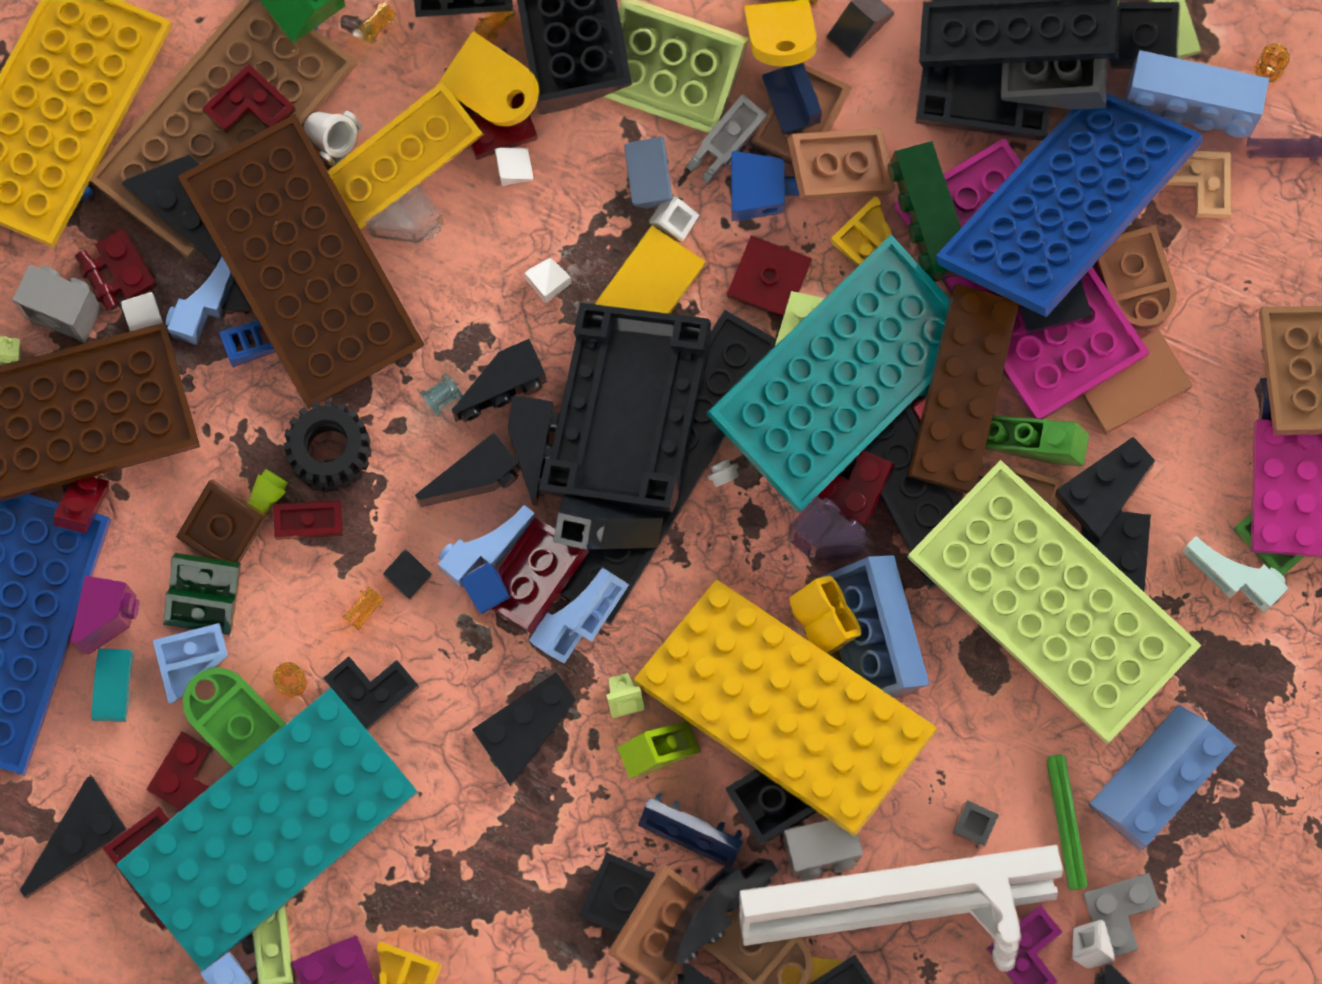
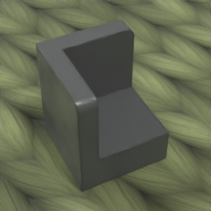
M967 800L962 807V812L952 833L975 843V847L982 850L988 841L999 814Z

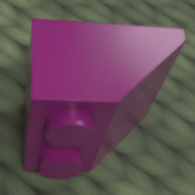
M85 575L70 642L83 654L90 655L130 627L131 619H136L140 602L136 599V594L125 582Z

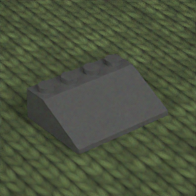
M1108 59L1002 63L1001 99L1004 101L1072 110L1106 108Z

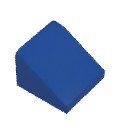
M490 563L483 564L461 578L465 590L481 615L510 598L499 572Z

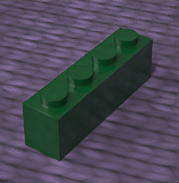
M930 141L894 151L888 164V172L893 183L897 182L900 191L898 203L902 213L907 212L910 221L908 233L912 243H917L921 254L918 255L919 265L934 282L958 276V274L938 265L936 255L961 229V225L933 142Z

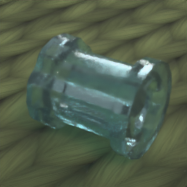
M444 373L442 380L430 389L419 392L421 398L435 416L441 414L440 410L455 398L460 400L463 396L460 389L447 373Z

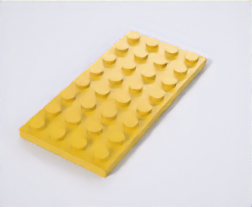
M40 0L0 72L1 226L51 248L55 247L87 188L95 169L102 160L173 27L170 20L123 0Z
M717 579L634 678V684L640 686V689L854 837L937 733L936 726Z

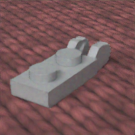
M742 94L700 143L701 147L686 165L687 168L692 172L695 171V169L700 167L708 153L716 158V161L705 171L702 178L706 184H710L721 172L724 165L727 166L731 162L732 151L739 152L768 118V114Z

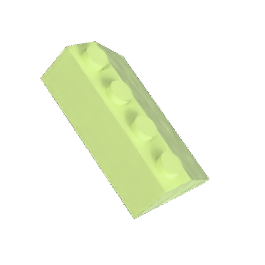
M621 0L619 15L632 85L603 97L710 133L722 119L740 71L749 38L640 0Z

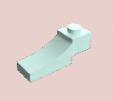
M1197 536L1182 550V553L1230 599L1238 590H1241L1264 613L1289 589L1284 584L1286 582L1285 578L1272 567L1268 569L1265 565L1257 569L1237 563L1210 548Z

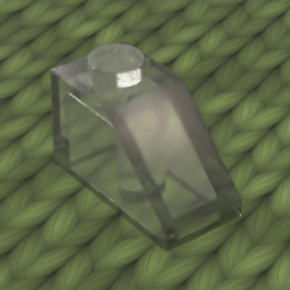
M418 184L365 223L372 237L419 243L423 239L430 240L438 235L442 230L441 227L444 225V220L441 212Z

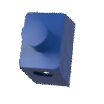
M732 151V221L781 214L784 212L785 196H800L796 177L785 176L783 159Z

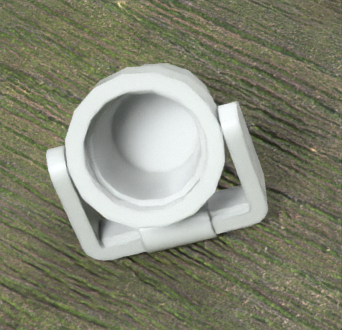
M347 110L344 111L343 115L315 112L306 119L304 124V131L311 143L322 150L319 153L320 158L332 167L352 150L362 128V124L357 117Z

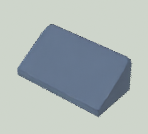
M664 137L633 141L625 144L632 204L649 209L672 200Z

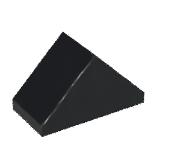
M852 0L826 38L846 56L851 58L894 15V11L881 0Z

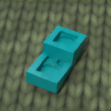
M98 648L92 697V721H127L131 695L129 684L134 659L132 650Z

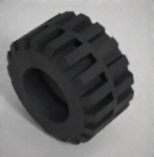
M325 401V406H320L318 402L312 403L313 409L307 411L305 407L299 411L300 417L298 419L293 417L289 422L291 429H286L284 435L286 438V443H284L286 458L296 476L300 477L307 486L314 485L315 489L323 491L324 487L329 488L330 492L338 491L337 486L343 485L345 489L351 486L349 481L352 479L358 481L362 477V469L367 470L368 457H371L372 452L368 432L363 421L359 419L358 414L354 410L349 411L346 405L340 403L339 406H335L333 401ZM326 431H336L343 434L347 439V446L339 458L331 462H319L311 458L309 447L317 435Z

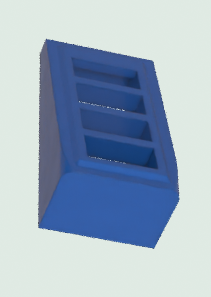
M258 320L219 332L233 368L275 352L271 343L263 345L259 331L263 329ZM252 334L257 347L250 348L246 336ZM240 339L244 349L237 352L234 341Z

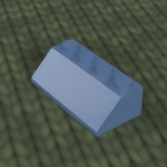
M894 555L866 557L822 576L831 575L838 583L845 597L846 605L857 618L862 635L839 649L842 664L891 697L905 695L929 686V680Z
M1178 705L1088 805L1141 851L1162 830L1236 745L1209 721Z

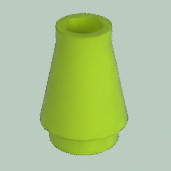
M265 469L262 475L258 474L248 503L266 514L273 504L287 492L284 489L288 482L270 470Z

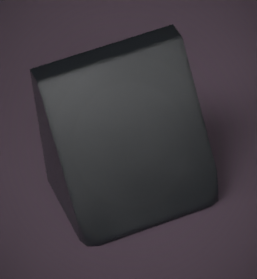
M406 549L402 551L383 573L384 578L409 600L432 576Z

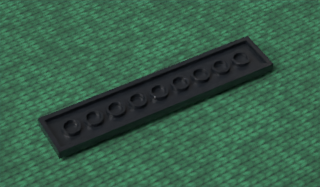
M725 309L710 333V346L680 492L673 511L667 512L610 504L664 516L658 548L726 437L706 412L771 351L777 341L774 337ZM658 548L588 549V554L559 596L572 602L589 586L599 571L604 568L629 584L605 623L611 626Z

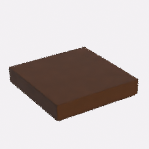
M209 480L176 538L207 558L240 563L268 515L216 481Z

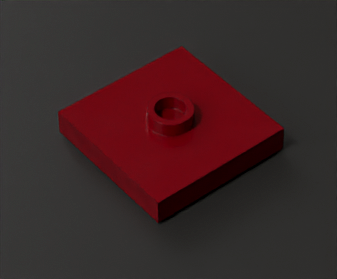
M751 235L728 290L727 297L784 318L791 291L800 292L812 263V258Z

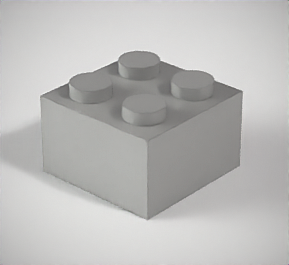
M29 265L12 299L25 319L85 343L102 309L95 298L96 295L89 290L90 286L76 278H71L70 281L59 277V272L48 266L41 265L39 269Z
M831 820L786 830L782 838L792 878L801 877L802 882L820 878L824 870L834 868L835 874L853 870L863 856L858 834L855 837Z

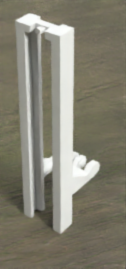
M1053 845L740 891L739 923L743 945L971 913L995 940V948L992 952L993 961H995L994 965L999 970L1007 972L1014 968L1018 944L1021 938L1015 906L1057 899L1058 891L1057 887H1054L1053 879L1061 878L1063 873L1058 847Z

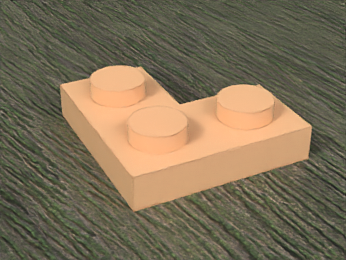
M1195 151L1166 183L1169 186H1196V218L1229 219L1231 216V152Z

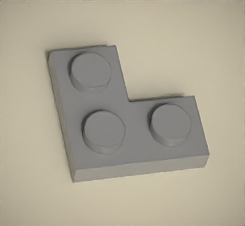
M1150 873L1082 894L1091 922L1101 919L1105 922L1114 957L1139 949L1128 916L1160 906Z

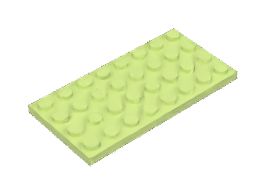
M1001 460L907 557L1106 744L1125 727L1201 646Z

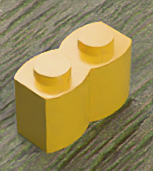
M831 575L815 579L789 597L793 615L805 627L808 641L827 654L837 652L862 635L857 618L846 605L843 592Z

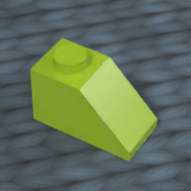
M688 721L643 732L617 747L630 779L656 772L701 752Z

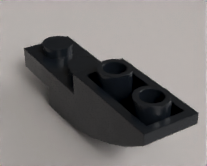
M757 858L742 871L725 866L710 878L695 894L677 920L663 952L665 960L676 964L688 963L698 955L697 950L703 945L714 943L722 938L725 934L724 930L732 924L726 911L731 912L739 908L740 891L764 888L771 883L770 878L779 872L773 861Z

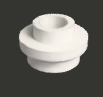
M727 459L711 466L712 473L707 476L708 481L712 480L714 486L718 487L738 478V463L730 464Z

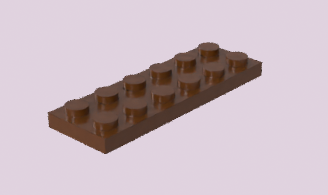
M958 283L953 286L908 477L967 494L976 486L1019 307L1018 303L1008 298Z

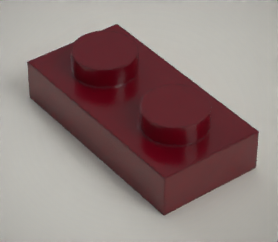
M90 477L72 482L54 514L53 525L86 534L109 491V481Z
M340 500L273 504L274 537L276 540L343 536L342 503Z

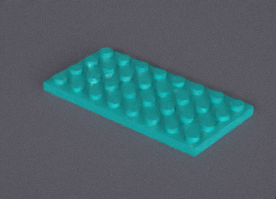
M890 235L706 414L797 513L801 512L930 384L950 298L901 244Z
M330 688L124 857L116 866L201 971H204L227 954L419 792L340 697Z

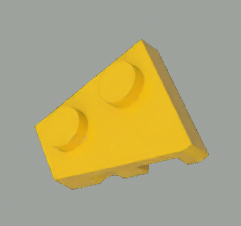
M379 941L377 948L378 953H380L381 962L380 984H436L443 966L442 964Z

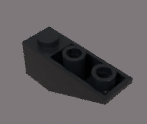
M530 339L508 347L496 354L451 409L455 422L462 419L463 422L471 421L479 417L484 409L491 406L497 409L509 404L512 401L513 395L521 393L530 395L543 387L542 384L547 382L546 374Z
M513 395L508 423L509 436L531 503L537 506L539 496L545 497V494H542L539 488L546 458L550 459L552 445L548 444L550 432H556L559 413L554 412L553 401Z
M564 495L557 516L553 543L586 550L658 548L664 516Z

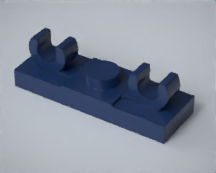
M658 793L654 800L648 799L638 824L639 827L723 866H733L743 843L740 840L742 836L741 830L738 829L734 836L724 833V822H720L717 828H714L711 824L704 822L696 816H691L682 811L679 812V801H675L672 807H668L661 803L663 797L661 793Z

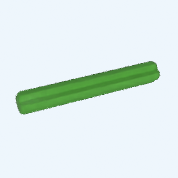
M1061 754L1052 755L1047 758V766L1068 888L1070 890H1080L1086 888L1088 884L1066 757Z

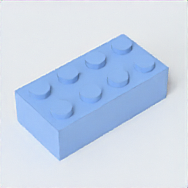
M1139 50L1129 75L1124 100L1178 124L1181 122L1193 124L1195 128L1203 131L1221 130L1235 138L1250 137L1263 114L1270 78Z

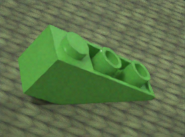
M992 416L985 449L1052 464L1084 466L1090 434L1076 422Z

